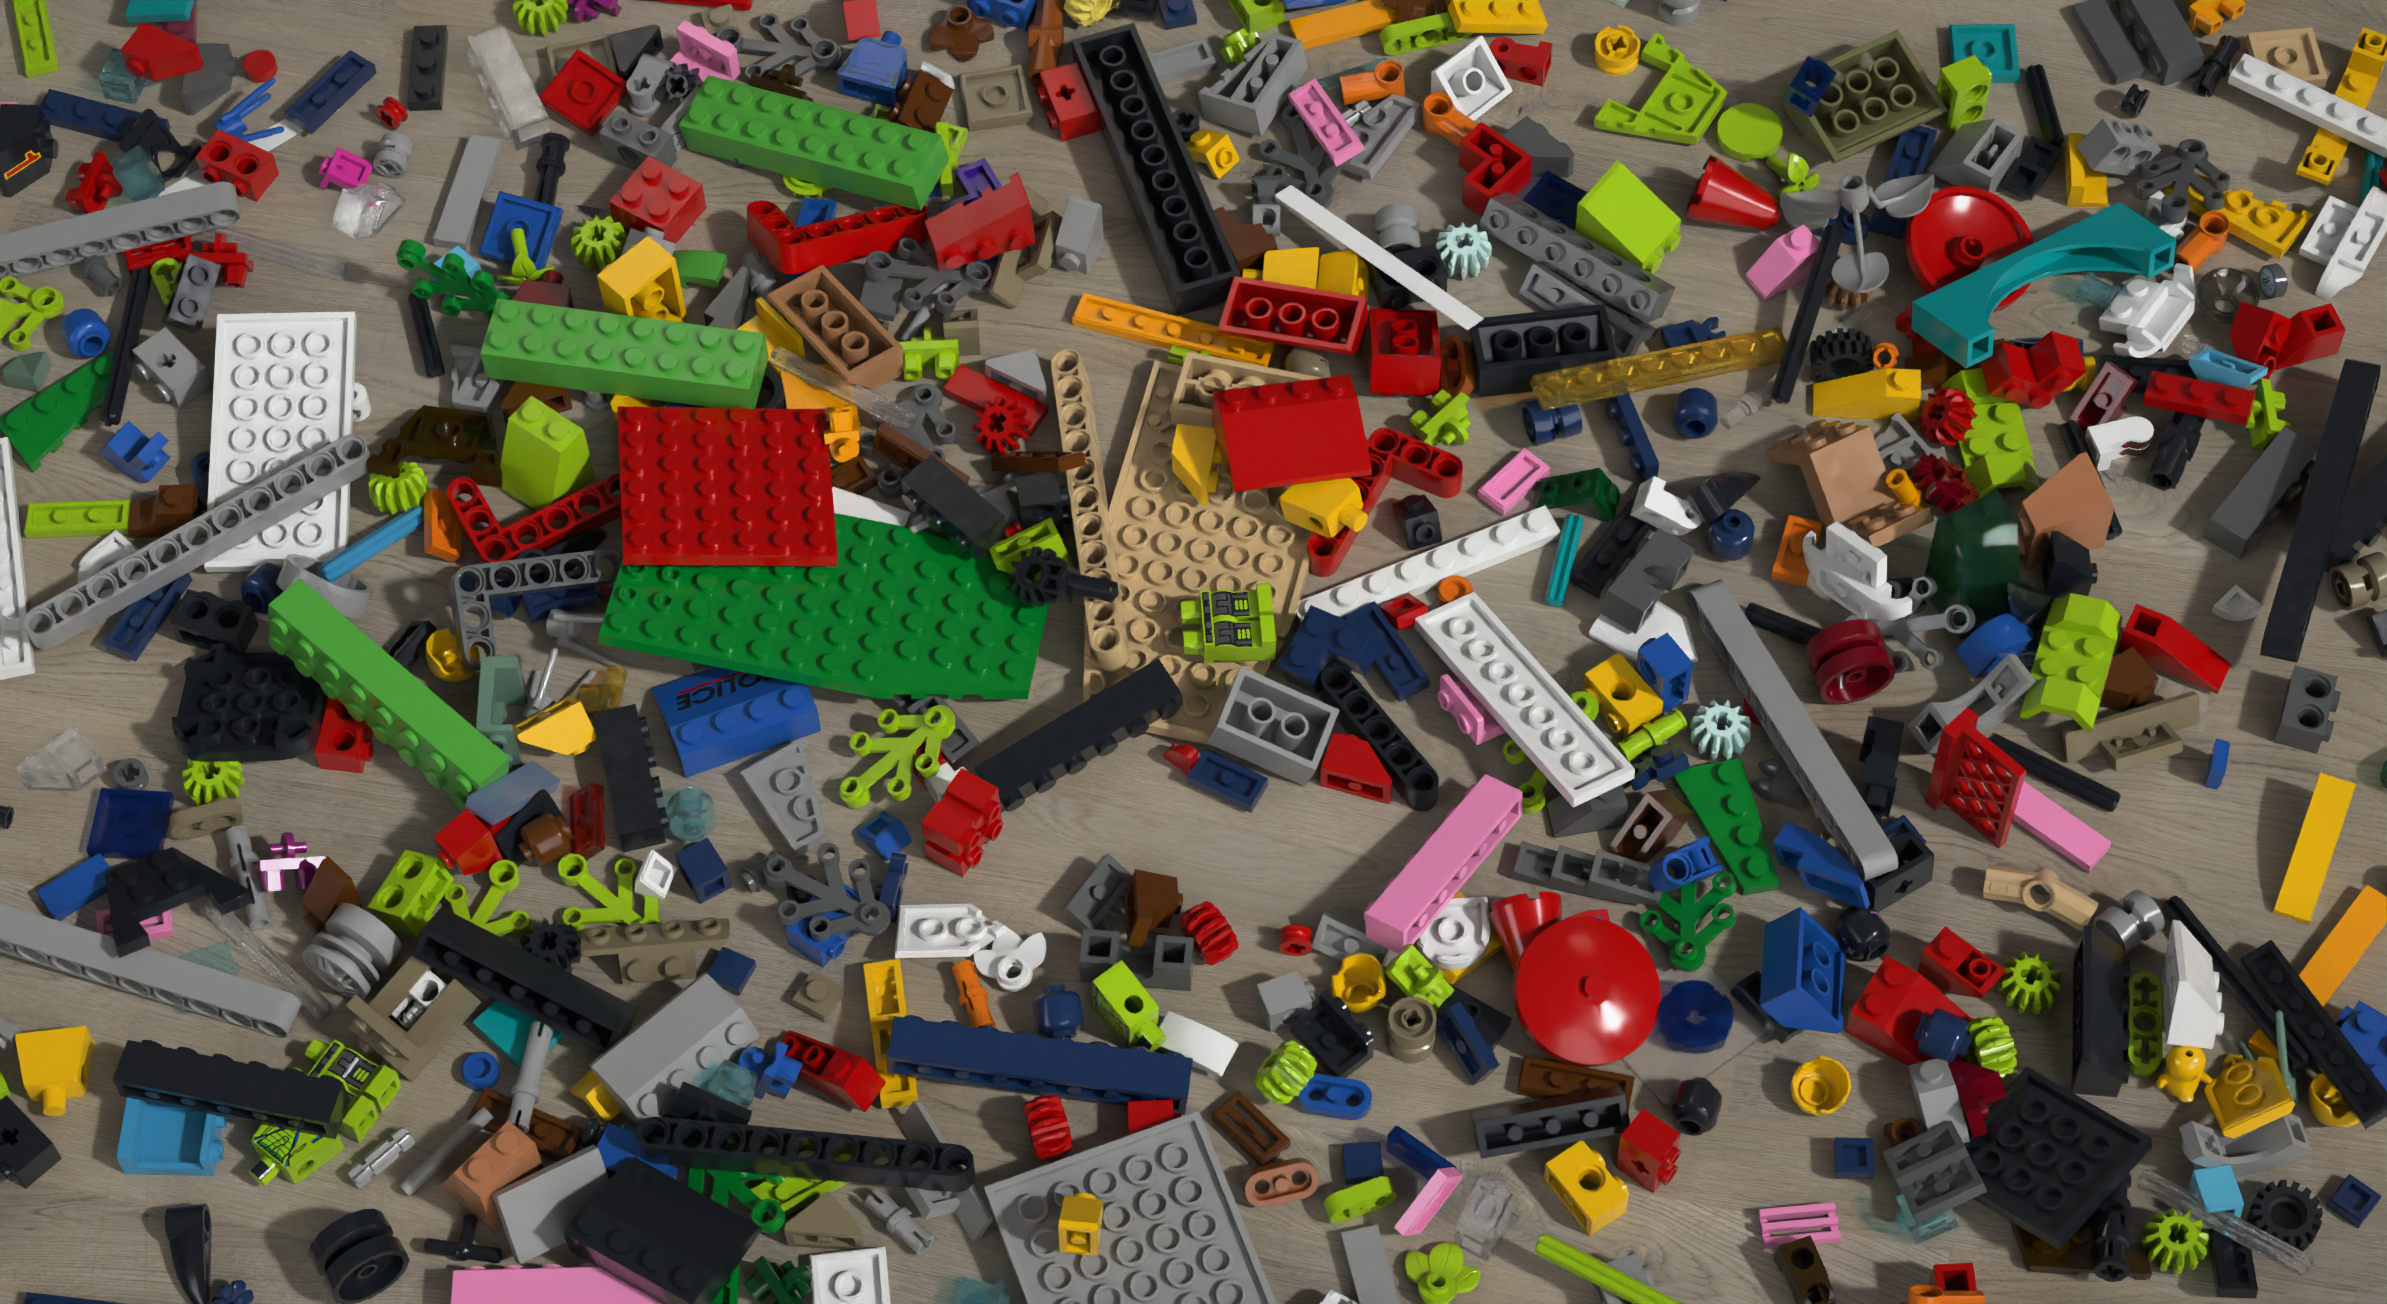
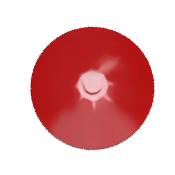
M1953 186L1933 193L1927 207L1909 220L1905 237L1906 253L1910 267L1921 285L1931 292L2034 243L2027 224L2010 204L1989 191L1970 186ZM2031 283L2013 291L2000 302L1993 313L2012 305L2027 290Z
M1575 917L1549 926L1534 937L1526 946L1517 962L1513 977V1001L1523 1029L1542 1051L1566 1064L1580 1067H1598L1614 1063L1626 1057L1647 1039L1659 1014L1661 1003L1660 981L1649 953L1631 933L1607 920L1593 917Z

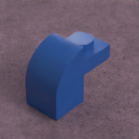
M129 420L99 451L118 470L141 483H148L171 458L162 450L169 441L160 432H157L149 439Z
M2006 613L1980 626L1960 645L1956 652L1975 678H1985L2007 654L2037 653L2039 643L2035 639L2034 631L2028 625L2018 622L2012 613ZM2027 655L2022 656L2023 659H2027V658H2028Z

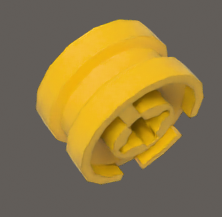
M1619 25L1618 28L1608 26L1597 34L1594 44V61L1601 71L1609 75L1619 76L1626 75L1637 67L1641 44L1639 37L1637 38L1634 34V30L1623 25Z

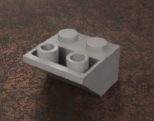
M1998 119L1962 124L1929 167L1928 172L1954 186L1976 187L1993 193L2007 175L2016 157H2020L2025 133Z

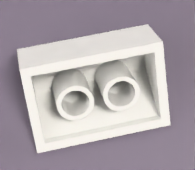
M2172 920L2161 977L2167 1044L2213 1049L2215 1036L2222 1035L2224 1028V1013L2220 1012L2222 993L2218 992L2219 972L2213 971L2212 956L2179 920Z

